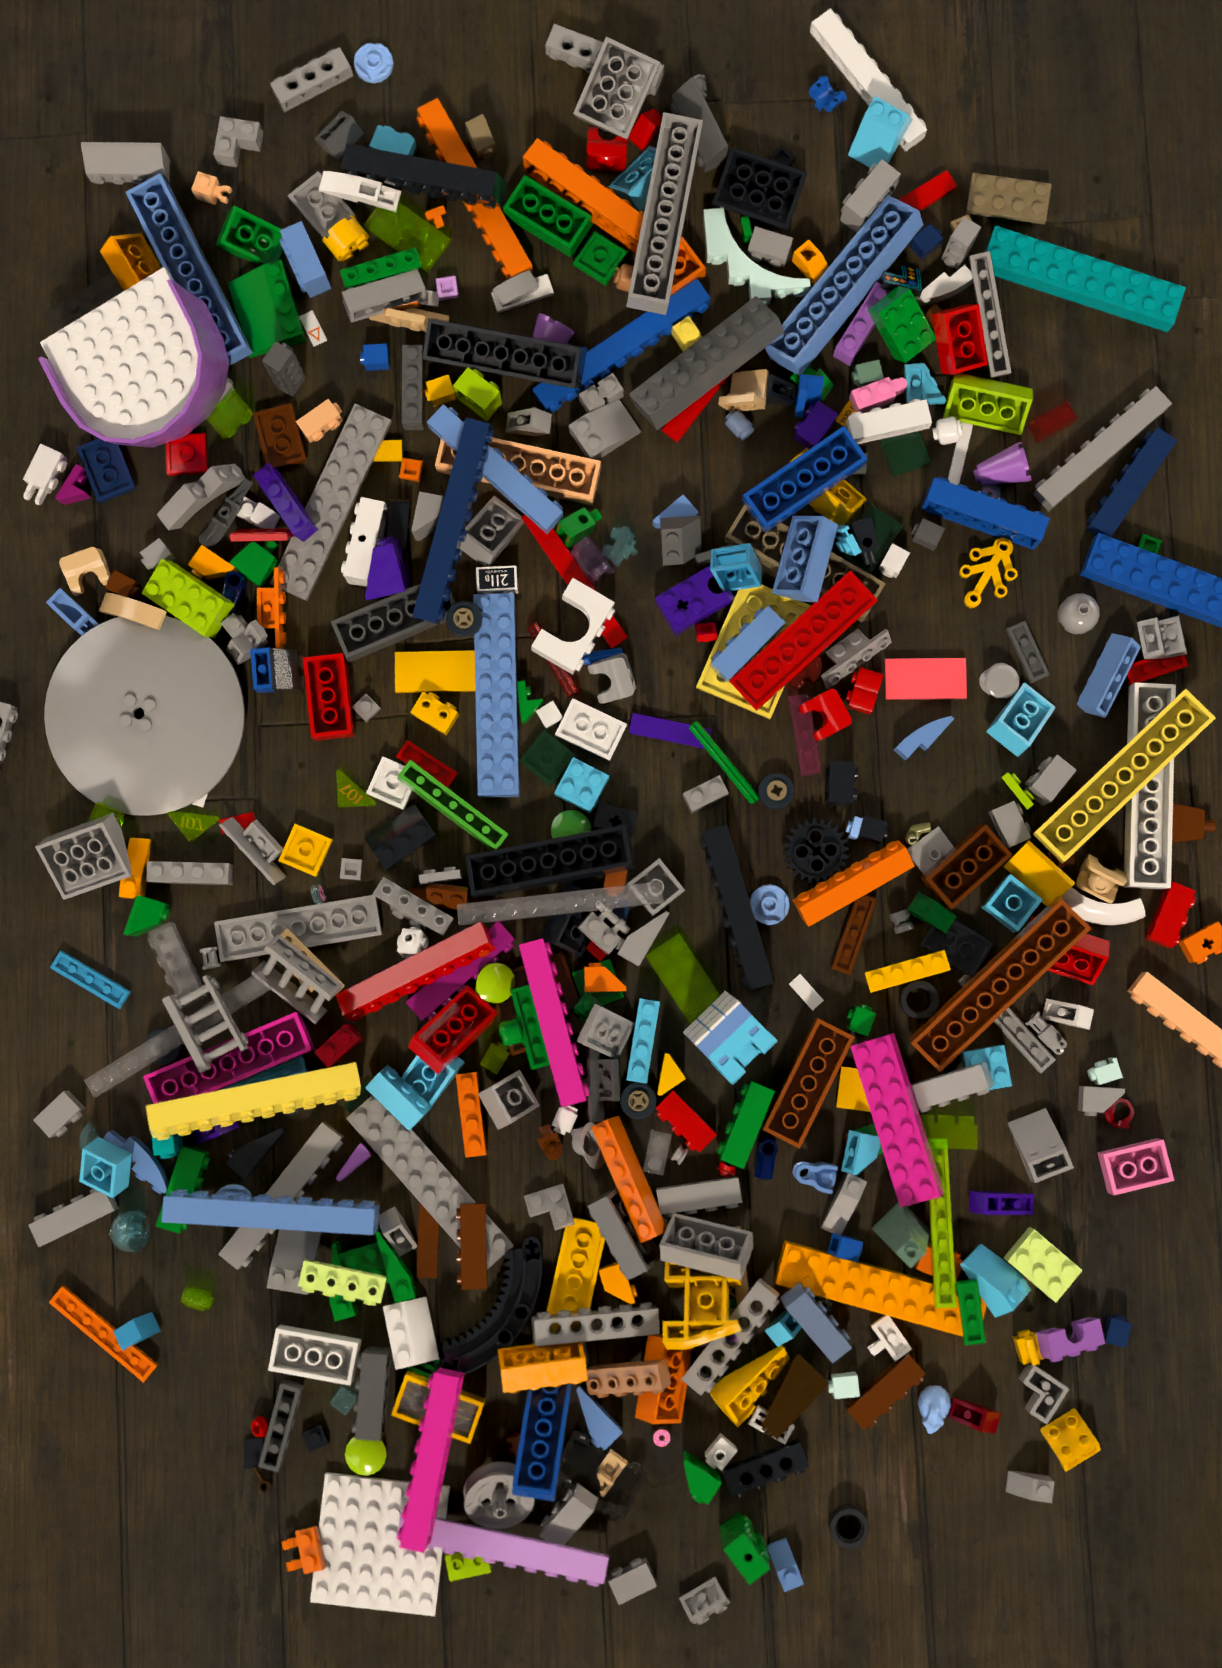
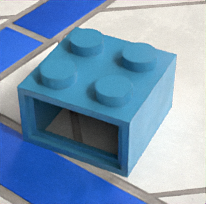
M750 543L711 550L710 570L722 592L761 586L762 565Z

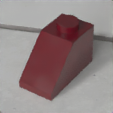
M953 1397L948 1418L977 1431L996 1434L1001 1413L986 1406Z

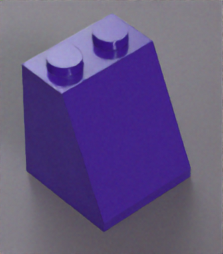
M392 536L381 538V541H378V544L373 548L365 594L366 600L405 592L410 587L411 583L399 538L393 539Z

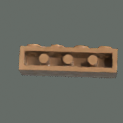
M667 1359L593 1365L586 1369L588 1395H597V1398L607 1397L609 1394H615L616 1397L627 1395L628 1392H633V1395L645 1394L646 1391L658 1394L664 1392V1389L671 1385Z

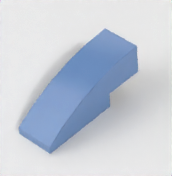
M61 588L46 602L81 636L99 625L90 614Z
M949 716L924 725L906 737L894 751L904 760H907L918 747L924 751L927 750L954 718Z

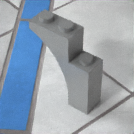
M236 464L212 466L197 482L184 484L158 512L157 516L168 530L179 529L210 501L224 492L241 485L245 476Z

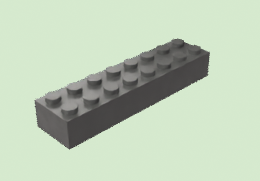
M755 296L629 393L634 405L658 431L785 333L778 316Z

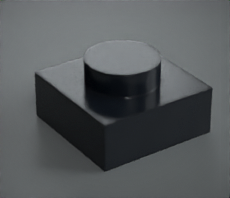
M322 1423L301 1433L309 1453L330 1443Z

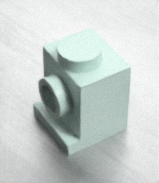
M1107 1058L1108 1063L1106 1060L1094 1063L1095 1067L1087 1070L1090 1081L1101 1085L1123 1078L1117 1058Z

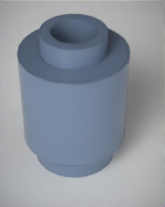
M734 410L731 411L725 418L727 420L725 425L737 438L745 440L754 431L752 423L740 410L736 412Z

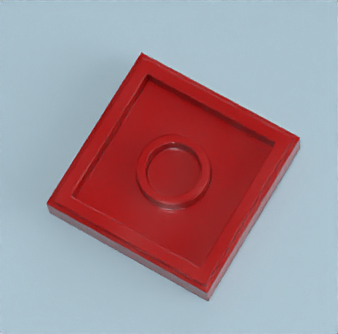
M205 433L188 434L166 443V472L168 476L206 473L208 464L207 436Z

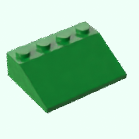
M282 260L261 265L228 283L239 325L253 351L248 356L249 358L268 353L275 341L281 345L286 343L289 346L306 342Z

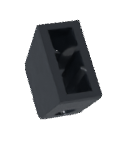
M872 517L847 524L846 526L849 527L848 533L853 534L861 550V553L857 555H862L864 566L876 563L873 551L879 549ZM863 540L866 541L867 547L863 546Z

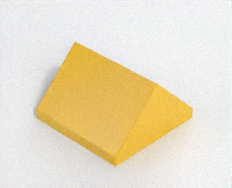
M665 1052L657 1095H663L686 1079L670 1054Z

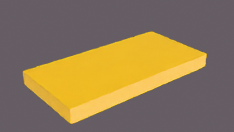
M475 650L395 652L396 693L476 691Z

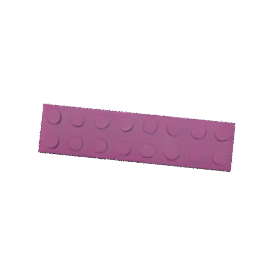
M543 938L520 944L523 963L561 1107L587 1101L586 1096H590L587 1083L583 1084L581 1076H584L582 1064L577 1063L576 1060L579 1052L577 1044L571 1041L570 1036H573L574 1033L571 1023L566 1022L565 1016L569 1014L566 1003H561L560 996H563L561 984L559 982L556 983L555 976H558L556 965L554 962L551 963L549 958L553 956L551 946Z
M294 1012L244 1033L249 1042L247 1043L248 1049L241 1051L238 1046L212 1060L210 1064L212 1069L204 1073L199 1072L192 1056L143 1076L153 1103L157 1104L218 1091L315 1050L301 1013ZM230 1039L214 1047L206 1049L203 1052L209 1053L233 1039Z
M895 1033L850 1046L900 1207L941 1197L944 1194L943 1187Z
M439 1368L433 1375H430L428 1388H431L429 1396L425 1398L423 1408L427 1411L425 1417L421 1419L419 1427L422 1436L420 1440H417L415 1453H418L416 1461H413L410 1475L414 1476L411 1483L408 1484L406 1497H409L407 1505H404L401 1518L405 1520L403 1526L399 1528L397 1540L400 1541L399 1548L425 1553L431 1545L465 1375L463 1372Z

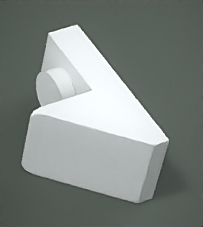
M244 497L243 506L237 514V517L261 529L275 528L281 517L264 504L256 503Z

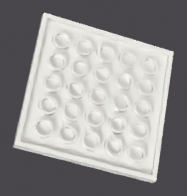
M326 1472L318 1531L326 1569L313 1573L310 1602L435 1616L443 1554L442 1548L434 1547L433 1550L427 1549L425 1553L399 1548L400 1541L396 1538L401 1512L409 1500V1497H406L408 1484L411 1483L410 1481ZM442 1485L436 1515L438 1518H447L450 1486Z

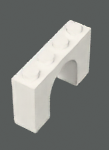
M572 578L564 591L562 600L581 610L586 615L589 622L588 632L578 641L565 642L541 629L531 646L533 652L572 675L575 670L580 671L585 662L582 660L584 655L591 653L595 646L593 643L595 637L601 636L605 629V626H603L606 619L610 620L616 611L613 609L615 602Z

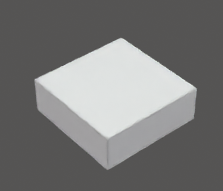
M554 701L536 710L546 729L563 719Z

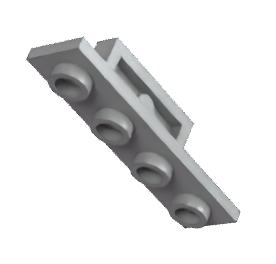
M856 629L827 650V657L835 666L821 675L825 687L828 689L832 685L837 684L843 677L855 671L857 667L869 661L872 656L892 643L888 630L884 629L869 640L859 629Z
M233 817L219 825L225 834L233 840L238 848L243 851L273 885L287 877L273 862L284 849L258 820L253 821L246 830Z
M385 877L382 878L373 892L374 896L390 905V910H392L394 916L399 919L406 918L413 927L423 928L424 930L428 927L443 936L454 919Z

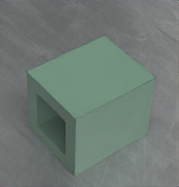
M879 360L858 364L852 372L853 384H857V388L884 379Z

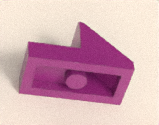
M75 464L55 497L60 503L66 505L91 498L86 492L79 489L87 480L85 469Z

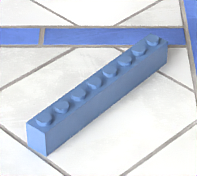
M442 405L427 421L429 429L457 452L465 420L462 422L458 418V413L452 407L447 408L445 405ZM488 445V459L486 463L483 462L481 469L483 470V477L540 529L548 534L563 518L562 506L555 500L551 502L547 498L548 494L541 487L537 489L532 485L533 481L526 474L521 475L517 471L518 467L509 460L507 462L502 458L503 454L496 447L492 449Z

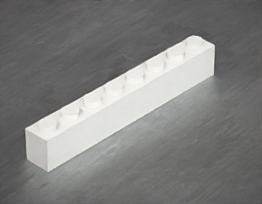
M829 9L811 23L810 33L865 102L870 106L876 96L905 112L913 119L899 143L906 152L924 139L927 131L924 121L918 119L914 114L912 106L906 104L902 99L900 91L894 89L890 84L888 76L884 73L882 74L878 69L876 61L873 58L870 59L866 54L864 46L861 43L858 44L854 39L852 31L849 28L846 29L842 24L840 16L837 13L834 14Z

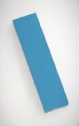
M60 950L50 966L52 970L118 1009L122 1008L131 993L130 990Z

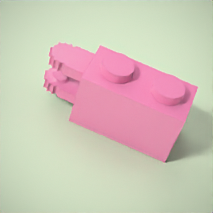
M887 377L852 390L849 400L854 412H862L863 414L873 408L893 403L895 397L906 390L907 381L904 378H897L891 381Z

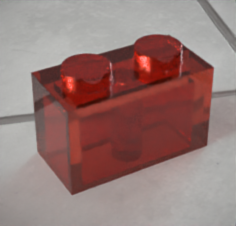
M1067 401L1033 419L1028 428L1038 444L1072 426L1077 420V416Z

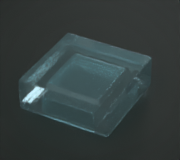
M342 1385L329 1404L346 1416L353 1407L357 1396Z

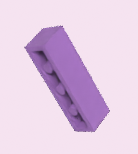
M875 283L836 346L833 354L835 358L849 366L851 365L875 326L867 310L888 295L891 290L882 289L880 283Z

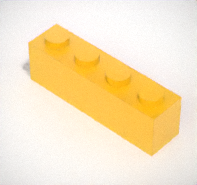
M945 950L865 972V976L871 993L951 969Z

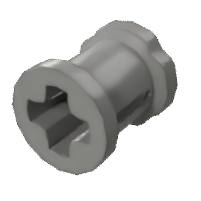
M218 947L199 950L203 956V970L221 967L217 957Z

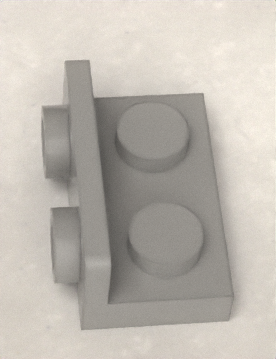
M716 1577L679 1598L690 1622L693 1624L698 1623V1625L708 1621V1616L714 1612L719 1614L727 1609L726 1605L730 1603Z

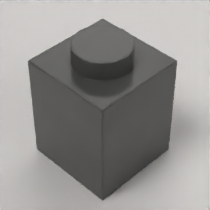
M923 518L920 524L916 522L911 532L914 535L912 541L934 551L945 528Z

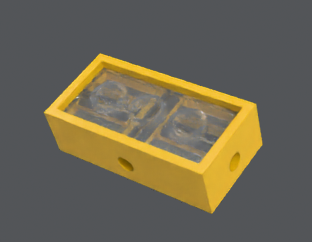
M408 1370L391 1415L420 1426L421 1419L425 1417L427 1411L423 1409L425 1398L429 1396L431 1388H428L429 1378ZM461 1390L452 1438L471 1443L486 1398Z

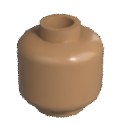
M623 264L616 268L613 283H615L618 290L629 292L634 266Z

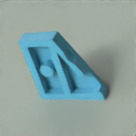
M925 363L904 365V378L907 381L905 390L906 404L914 399L927 400L928 405L945 404L946 398L940 393L937 383L930 376V371Z

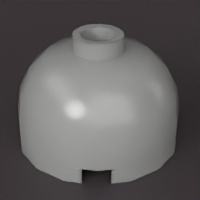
M1077 593L1067 597L1058 609L1059 622L1067 632L1072 634H1084L1090 631L1097 624L1100 616V608L1097 601L1084 593Z

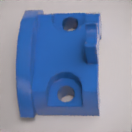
M821 75L819 80L809 89L810 97L816 101L814 108L817 107L819 112L822 108L827 112H831L837 105L847 99L844 91L837 92L832 89L827 76Z

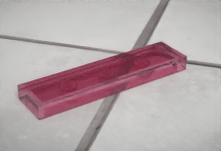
M808 693L788 696L801 776L822 773L817 743L813 737L815 731L812 713L810 711L801 714L798 709L801 704L809 700Z

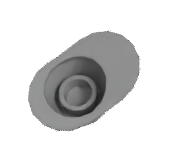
M589 1122L584 1127L571 1131L572 1147L577 1154L585 1157L591 1168L600 1169L604 1165L605 1159L591 1128L596 1124Z

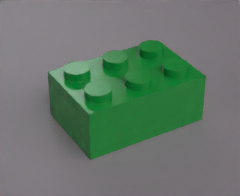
M898 286L867 310L895 360L907 363L936 340L935 334L909 288Z

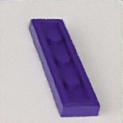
M636 713L632 714L629 734L705 749L690 731L689 724ZM704 728L706 732L711 736L712 729Z

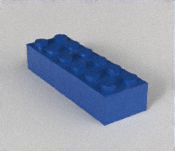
M843 426L743 495L742 501L766 533L866 465L868 458L846 427Z
M934 477L921 507V511L998 538H1007L1012 543L1032 550L1043 540L1050 520L1049 517H1046L1040 511L1032 512L1026 510V507L1023 505L1009 504L1003 498L989 497L983 491L975 492L969 490L966 485L949 483L950 481L943 477Z
M572 1383L561 1384L558 1387H540L537 1390L528 1389L512 1495L555 1501Z

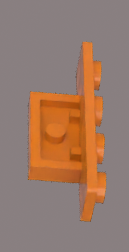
M274 567V588H257V622L263 628H275L276 649H282L283 644H286L287 640L286 633L283 632V624H286V613L283 612L286 595L285 592H282V584H285V572L282 571L281 567Z

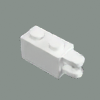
M42 444L39 445L23 478L28 484L24 493V499L30 500L37 488L39 491L35 498V504L41 505L47 493L51 494L52 490L57 487L58 477L67 466V458L62 453Z

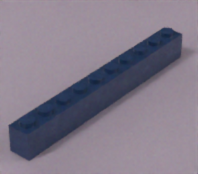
M470 418L465 419L412 615L416 619L439 625L440 621H443L445 618V602L449 601L451 596L450 583L456 577V561L459 562L461 559V543L465 542L467 537L466 524L471 521L473 510H471L472 502H476L478 496L476 487L483 478V470L481 469L483 462L486 463L488 459V443H491L494 437L493 427L489 423Z

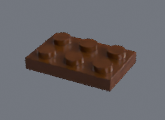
M292 403L253 413L266 464L269 463L274 468L281 469L307 462Z

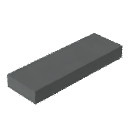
M1026 621L1006 628L1005 630L1029 683L1032 684L1050 676Z

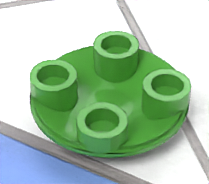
M575 810L560 813L556 816L551 826L553 839L591 831L588 818Z

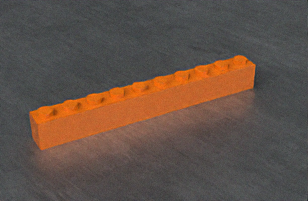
M436 98L417 108V122L421 129L425 128L427 131L425 135L430 145H435L437 149L435 153L439 161L477 168L439 99ZM464 203L467 211H472L475 216L473 221L478 229L481 228L484 232L482 237L486 245H491L493 248L491 252L495 261H500L502 264L501 271L504 277L510 279L528 270L533 273L532 264L499 207L488 209L479 203H476V206Z

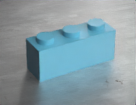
M389 1065L384 1067L365 1087L409 1131L432 1108Z

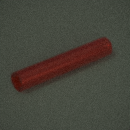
M536 622L529 626L527 631L535 641L543 628L539 622ZM545 659L567 697L569 698L577 694L580 689L571 674Z

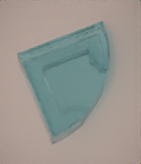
M90 1123L83 1128L80 1134L79 1144L81 1150L99 1137Z

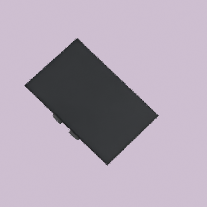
M263 1438L243 1439L244 1469H252L255 1465L258 1467L263 1450Z

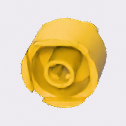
M353 215L349 216L350 220L343 218L328 231L330 236L327 239L324 236L322 240L336 259L344 263L349 262L354 257L353 253L356 250L362 251L369 244L367 242L369 235Z

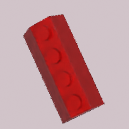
M1031 916L1030 919H1029V921H1028V923H1027V925H1028L1035 917ZM1085 934L1047 971L1094 986L1109 958L1110 941Z

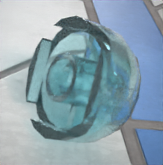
M125 1211L114 1219L110 1228V1236L114 1245L121 1251L140 1252L142 1251L140 1250L141 1247L147 1245L150 1227L149 1224L145 1225L144 1218L147 1217L142 1211Z

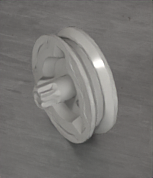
M493 1462L479 1467L469 1475L464 1485V1506L468 1517L474 1523L485 1528L503 1529L520 1523L530 1514L534 1506V1498L512 1495L516 1464ZM487 1498H489L490 1502L487 1503L482 1502ZM511 1498L514 1502H507V1500Z

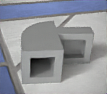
M254 620L248 624L243 634L231 639L226 651L239 665L251 658L250 649H260L266 646L268 635L265 629Z

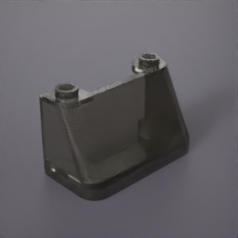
M574 1430L562 1450L556 1491L565 1495L568 1489L573 1490L579 1484L598 1498L593 1512L613 1523H620L626 1518L647 1471L637 1462L627 1463L609 1491L602 1497L597 1473L600 1463L607 1454L590 1445L589 1436L585 1432Z

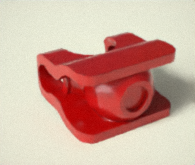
M589 127L587 168L590 170L624 171L626 168L628 139L617 136L613 140H603L598 134V127Z
M835 689L825 691L798 707L801 714L813 710L818 711L823 716L822 727L813 733L815 741H820L840 731L852 722L844 703Z

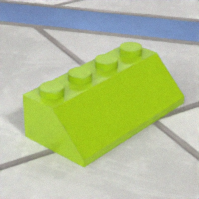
M957 373L953 375L943 418L955 417L963 423L1021 435L1033 400V389Z

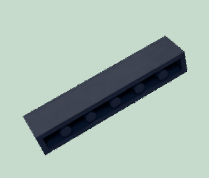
M1158 427L1153 432L1148 431L1142 440L1145 442L1142 448L1137 447L1131 457L1134 459L1131 464L1126 463L1120 473L1123 475L1120 480L1115 479L1110 486L1111 493L1109 496L1104 495L1099 502L1100 509L1098 512L1093 511L1087 522H1089V525L1086 528L1094 535L1098 533L1109 537L1113 535L1177 442L1175 438Z

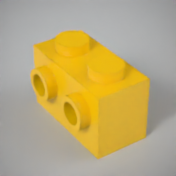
M422 692L410 713L447 735L459 716L456 711L457 708L448 702L446 704L438 701L439 697L432 692L428 694Z

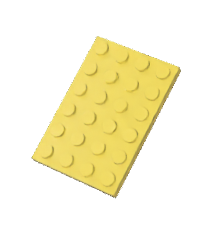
M761 584L760 587L738 590L696 688L771 719L784 687L756 711L730 682L727 683L710 667L713 662L711 660L713 655L717 651L722 653L727 647L725 645L732 636L736 638L741 633L739 631L746 622L750 624L755 619L753 615L761 607L765 609L769 606L785 621V625L752 659L811 607V605L802 601L775 595L772 593L773 589Z

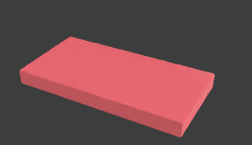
M966 658L884 660L885 700L967 698Z

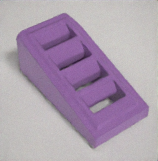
M361 1142L356 1147L337 1175L336 1179L338 1182L344 1180L372 1156L373 1153L364 1142Z

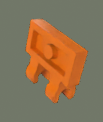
M317 1526L299 1529L295 1531L296 1537L282 1541L283 1550L298 1546L300 1553L299 1559L286 1563L287 1572L303 1568V1573L307 1574L326 1569Z

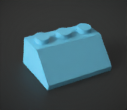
M651 146L646 148L608 186L615 191L616 196L628 200L637 211L644 210L646 206L657 149Z

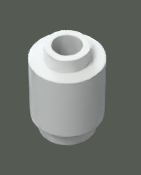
M571 1106L559 1107L552 1122V1126L555 1127L553 1131L565 1135L566 1132L570 1133L578 1115L576 1113L578 1109Z

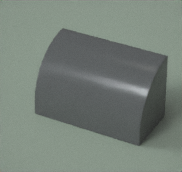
M341 111L319 133L315 140L329 156L338 161L344 155L346 143L354 145L364 133L352 116Z

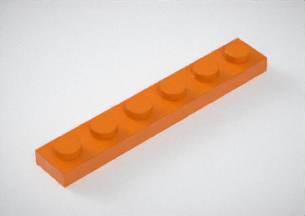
M65 1285L49 1301L54 1308L142 1382H145L158 1366L153 1359L136 1345L122 1351L113 1333L117 1329Z

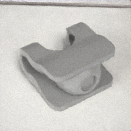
M624 653L595 661L588 665L590 674L603 673L609 676L611 680V687L598 694L599 703H607L633 695L636 683L628 658Z

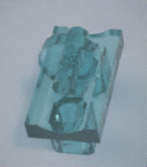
M626 526L623 529L614 527L610 537L616 543L614 547L606 544L602 554L613 565L619 567L623 558L627 560L630 554L636 555L638 551L633 548L636 541L633 540L634 534L630 531V528Z

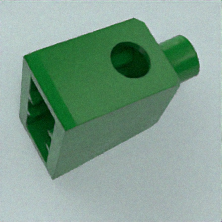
M582 508L559 521L556 533L565 547L569 549L590 535L594 530L596 522L602 519V516L596 508L590 512L586 508Z
M252 541L229 563L257 586L264 588L274 571V567L278 564V560L272 555V552L278 545L274 541H265L260 546Z

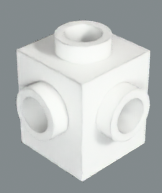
M403 928L397 940V952L403 958H409L428 948V937L420 928Z

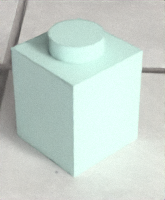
M856 1372L830 1374L831 1380H828V1391L833 1394L834 1399L860 1397L858 1375Z

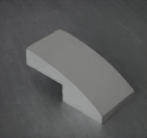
M530 270L506 280L493 288L492 291L500 305L504 307L519 301L520 297L537 291L539 285Z

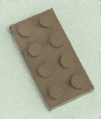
M972 173L966 214L1045 224L1051 183Z

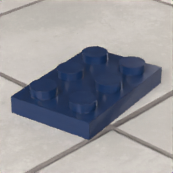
M98 438L76 447L99 504L137 489L120 445Z

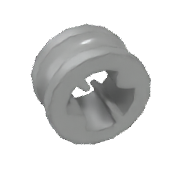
M681 1144L671 1157V1160H676L678 1165L681 1164L689 1151L688 1148L683 1149Z

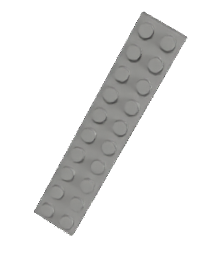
M354 404L305 508L319 530L304 542L293 536L278 565L285 572V584H282L283 591L308 601L392 423L390 419ZM274 576L270 582L272 586H274Z
M372 1095L346 1119L461 1248V1242H457V1229H461V1221L456 1219V1208H460L461 1203H476V1201L412 1129L409 1131ZM486 1214L488 1270L514 1244Z

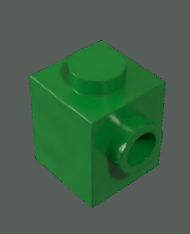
M861 1004L860 1007L854 1006V1009H850L846 1018L849 1021L846 1029L868 1037L876 1013L871 1012L872 1007Z

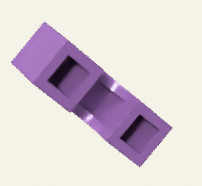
M1087 1317L1071 1322L1072 1336L1069 1340L1067 1339L1065 1329L1053 1327L1036 1332L1041 1358L1057 1362L1063 1360V1356L1066 1355L1072 1357L1080 1355V1351L1097 1350L1099 1345L1105 1344L1100 1319Z

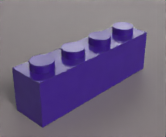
M267 463L253 475L294 536L304 542L319 530L276 468Z

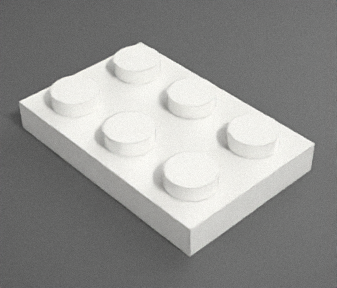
M572 698L555 736L610 761L627 724Z

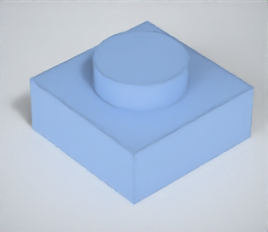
M855 816L852 821H848L846 832L849 834L847 838L854 840L858 838L863 818Z

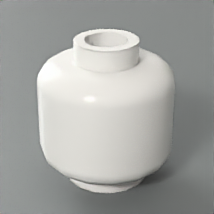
M955 417L939 419L936 421V428H932L934 439H939L942 445L958 442L960 436H963L961 422Z

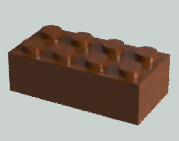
M979 824L923 874L920 879L945 908L953 909L1007 861L1012 854L986 824Z

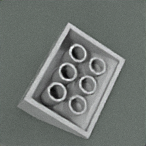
M606 37L573 114L584 122L628 139L661 62Z
M113 813L48 836L35 846L63 900L132 876L123 833Z

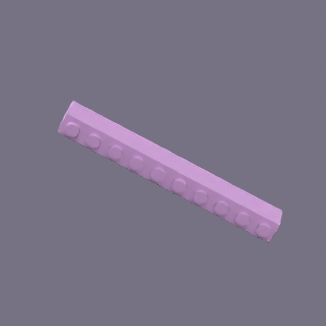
M400 1517V1522H399V1526H398V1531H399V1528L403 1526V1523H404V1520H405V1519H402L401 1517ZM438 1517L435 1520L431 1545L428 1547L429 1550H433L434 1547L442 1548V1552L447 1554H454L455 1551L461 1552L463 1557L475 1559V1556L483 1557L484 1562L495 1564L496 1560L504 1562V1566L516 1568V1565L524 1566V1570L537 1573V1570L545 1571V1575L557 1577L558 1574L565 1575L566 1580L573 1582L583 1579L587 1580L586 1584L599 1587V1583L604 1584L609 1555Z

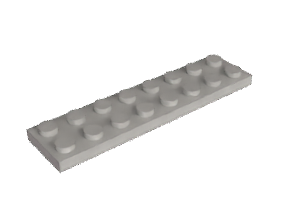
M374 895L214 922L220 962L268 955L264 950L267 944L287 928L307 948L382 935L377 898Z

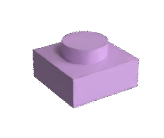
M455 276L436 279L439 301L459 298Z

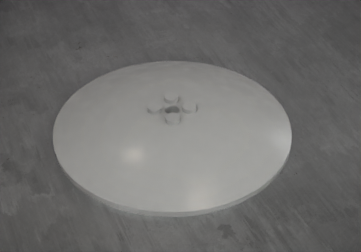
M165 616L160 631L117 617L101 623L86 632L63 655L49 683L45 701L44 721L52 755L64 776L79 792L107 809L123 814L151 816L187 807L209 793L221 781L234 762L240 748L245 725V706L241 684L236 671L222 649L211 638L204 637L181 620ZM138 708L144 710L142 719L135 717V711Z

